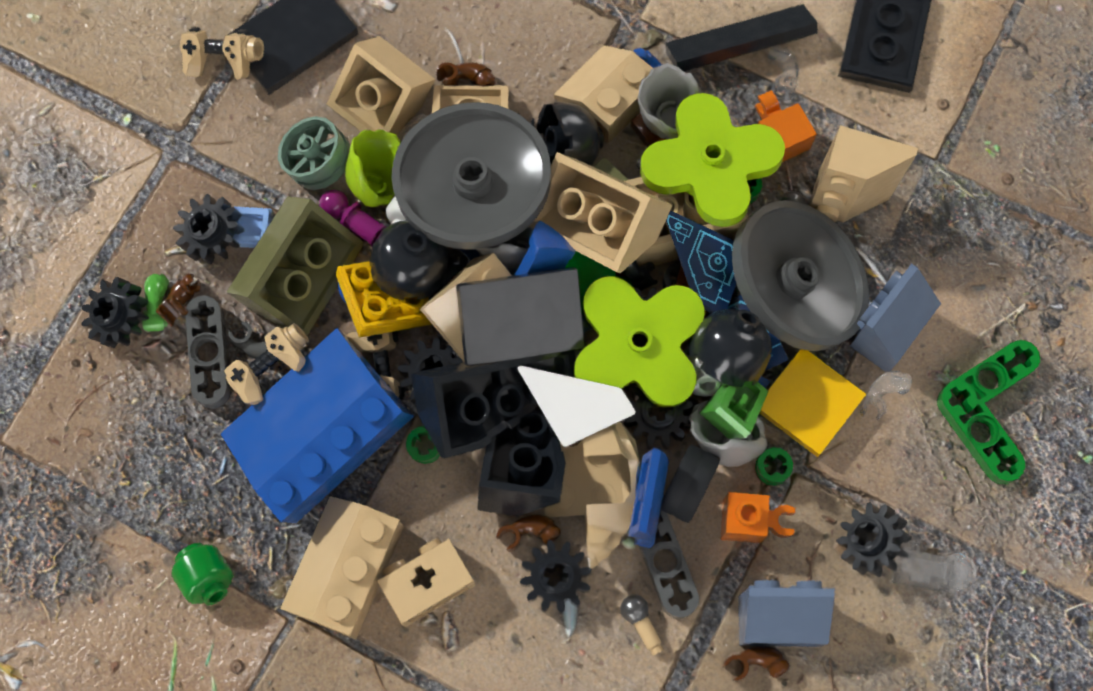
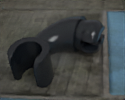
M635 260L622 272L630 278L633 287L639 288L640 291L658 284V281L654 280L649 272L655 270V264L652 262L639 266Z

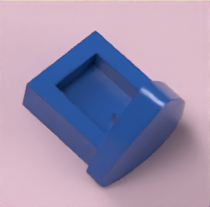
M538 221L529 238L530 247L515 275L563 269L566 267L569 259L573 258L576 251L560 233L546 223Z

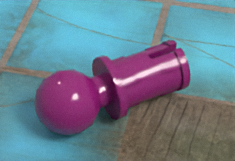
M333 189L321 195L319 206L334 219L341 218L340 224L362 237L371 246H373L382 230L386 228L385 225L380 224L361 210V204L358 202L349 206L348 198L342 191Z

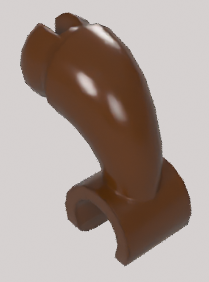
M445 62L438 65L436 70L437 80L442 81L444 79L443 85L458 86V79L462 78L472 81L477 86L495 85V76L492 74V70L480 63L469 62L455 66L452 63Z
M186 274L182 279H178L170 289L167 298L156 309V313L171 327L174 326L175 320L180 315L186 316L189 311L183 305L192 299L195 293L201 290L199 280L195 281L192 285L190 284L194 281L193 274Z
M537 514L520 518L512 525H504L497 531L496 538L498 540L508 532L515 534V542L507 548L508 552H513L520 546L523 534L529 533L536 537L539 536L547 544L548 540L554 542L561 535V530L555 525L553 519Z
M755 646L742 651L738 655L728 657L723 662L722 667L728 665L732 660L740 662L742 673L732 680L738 681L746 677L750 665L756 664L764 669L766 668L771 677L778 678L790 669V664L784 659V654L778 649L770 646Z

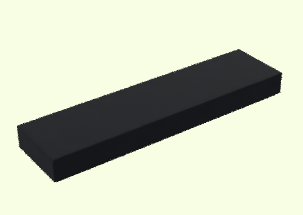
M801 4L666 42V54L674 66L679 67L682 71H688L815 35L818 33V22L806 6Z

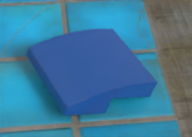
M653 448L642 457L628 533L629 537L635 538L634 545L651 548L655 543L669 459L662 450Z

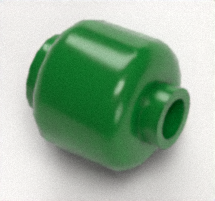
M194 543L183 548L177 554L171 576L188 603L213 605L220 602L227 595V589L232 583L233 572L216 546Z

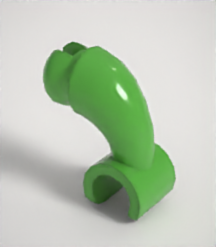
M162 273L161 275H150L144 284L145 298L148 299V304L146 305L147 310H144L143 313L147 314L149 319L142 321V327L148 332L162 331L168 325L156 313V309L162 303L169 287L168 278Z

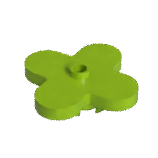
M707 93L690 95L677 108L675 126L678 138L655 142L644 151L640 166L641 178L649 189L659 194L687 192L690 196H693L697 212L704 221L717 227H729L739 223L748 212L751 196L747 181L768 177L775 173L782 164L785 144L781 135L767 125L752 124L734 127L726 105L718 97Z
M609 276L593 282L585 293L583 310L586 319L599 337L579 353L574 367L575 378L621 389L630 383H636L651 402L662 407H674L685 402L695 389L696 371L693 364L681 350L680 345L693 336L704 320L705 311L701 298L690 288L675 285L664 288L649 300L644 301L634 288L621 278ZM635 334H642L647 338V344L644 347H637L633 344L632 337Z

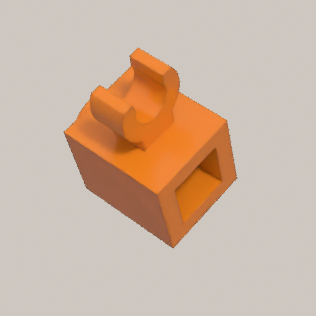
M772 90L758 96L760 103L755 104V108L762 120L758 121V124L767 125L775 129L783 138L785 152L782 162L810 150L817 133L800 104L797 103L781 110L778 99Z
M728 492L723 499L721 540L761 543L768 536V530H771L774 535L780 538L791 537L794 535V529L783 528L779 524L778 519L780 515L793 516L795 508L790 505H781L772 511L769 510V495Z

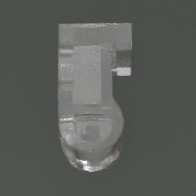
M912 539L907 543H901V548L909 555L906 558L899 557L898 555L894 558L897 570L893 571L892 583L943 592H957L971 586L977 575L976 566L967 555L953 553L946 557L920 552L921 540Z

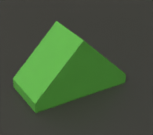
M745 381L742 387H733L723 383L699 414L728 439L746 438L753 430L768 390L759 382L752 385V381Z

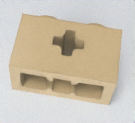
M439 538L428 542L418 550L420 556L408 563L401 559L389 565L382 571L384 577L377 580L404 627L411 625L475 586L471 575L450 539L442 543ZM421 571H425L428 575L436 573L430 579L432 586L428 589H425L422 585L414 586L419 582L417 574Z

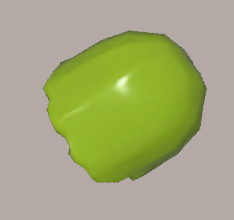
M363 130L351 141L345 165L346 184L354 196L368 207L388 205L395 195L392 185V166L401 141L396 134L385 130Z

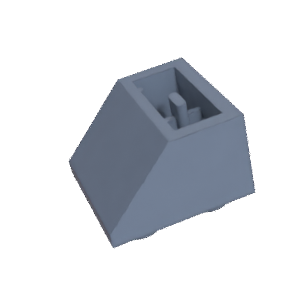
M911 263L903 275L897 270L857 322L860 329L856 332L857 337L850 345V347L886 373H889L898 363L941 305L930 285L915 265Z
M777 580L754 581V585L749 586L748 589L738 596L739 646L822 647L829 644L835 598L834 588H822L821 581H797L796 586H790V588H780V581Z

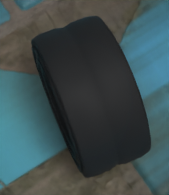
M690 445L662 499L661 510L674 515L683 522L689 523L718 468L720 459L695 445Z

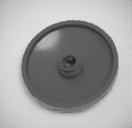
M480 102L461 103L435 111L418 122L406 134L394 157L392 185L397 204L403 216L415 230L421 231L427 239L456 249L488 248L514 238L530 226L538 217L550 192V157L546 144L539 132L521 115L499 105Z
M784 200L762 206L741 224L735 235L732 249L735 281L748 309L759 318L766 330L786 344L808 351L831 349L856 334L860 329L857 322L869 306L868 280L857 250L836 223L811 206Z

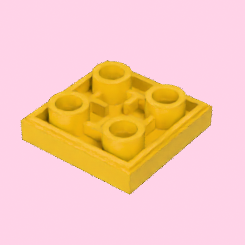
M370 261L337 266L336 277L359 338L432 325L420 310L429 301L428 297L417 300V297H404V300H400L383 292L372 279Z
M800 349L769 388L760 414L818 458L866 396V393L810 351Z

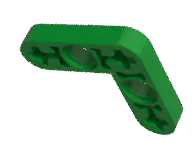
M1017 340L1010 343L951 381L939 392L937 397V406L981 469L992 482L1002 485L1017 480L1024 473L1025 459L985 403L1027 377L1039 366L1040 353L1037 347L1026 340ZM1016 355H1026L1027 360L1024 362V365L1022 363L1018 364L1007 372L1004 367L1005 364L1010 362ZM990 370L996 374L998 378L996 389H987L980 384V371ZM952 393L955 396L959 394L964 396L965 400L961 403L962 407L959 404L952 406L949 403ZM974 409L977 414L963 423L960 418ZM981 422L989 428L991 437L988 442L980 443L972 437L971 426L973 423ZM998 442L1001 447L987 456L984 451L990 449ZM1000 459L1002 461L1006 459L1011 460L1013 465L1010 466L1009 472L1007 470L1000 472L996 466L999 465Z

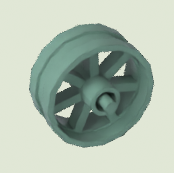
M317 116L305 118L293 125L283 136L278 147V161L281 168L302 188L310 190L323 189L335 183L345 173L350 143L348 138L327 118ZM328 134L335 135L334 138L326 141Z

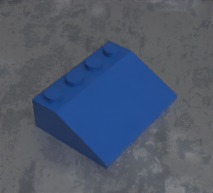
M336 328L305 356V365L299 372L291 369L262 395V402L251 405L221 433L255 492L280 522L297 523L414 417L411 411L339 328Z

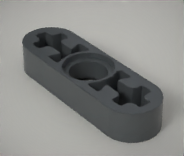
M202 295L192 299L186 307L189 311L185 317L191 392L193 397L203 407L215 409L223 406L228 401L231 393V388L224 372L225 368L229 366L225 317L223 309L214 298ZM208 307L211 313H214L207 318L208 328L212 333L204 332L202 321L196 317V315L202 314V308ZM207 342L217 344L218 354L213 360L208 362L199 360L198 350L201 345ZM204 371H212V380L220 387L219 390L214 391V397L209 398L202 392V389L208 388L209 385L208 376Z
M660 510L659 518L661 523L658 524L657 534L659 539L667 535L670 542H659L651 549L639 546L664 612L672 618L683 619L690 616L696 610L699 603V595L668 514ZM660 550L672 552L677 562L675 569L666 573L659 571L653 563L654 555ZM679 573H682L684 580H678L676 583L681 594L688 593L690 595V600L685 603L686 610L681 611L678 605H670L669 600L674 596V591L671 584L663 588L660 580H671Z

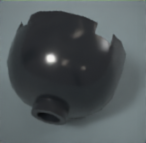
M555 102L543 105L538 116L536 130L539 134L543 133V140L549 153L550 164H552L558 152L592 166L598 157L599 149L603 147L604 135L591 113L575 103Z
M407 220L394 222L382 230L372 246L370 256L372 279L383 292L395 299L404 300V297H417V300L425 299L435 293L443 283L448 270L449 252L447 246L427 239L421 231L415 230Z
M721 309L709 314L696 329L688 343L689 354L692 359L697 354L698 358L703 361L700 369L704 373L721 383L733 387H742L745 381H752V385L757 384L772 356V343L769 333L759 318L748 310Z

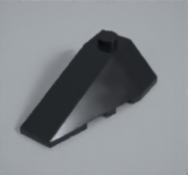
M574 350L475 366L458 363L411 373L417 414L441 458H449L482 449L492 442L491 439L507 428L512 429L521 423V418L540 407L518 371L519 366L575 378Z
M540 407L521 418V423L512 429L507 428L491 439L492 442L486 445L478 487V511L520 516L560 503L566 461L559 439Z

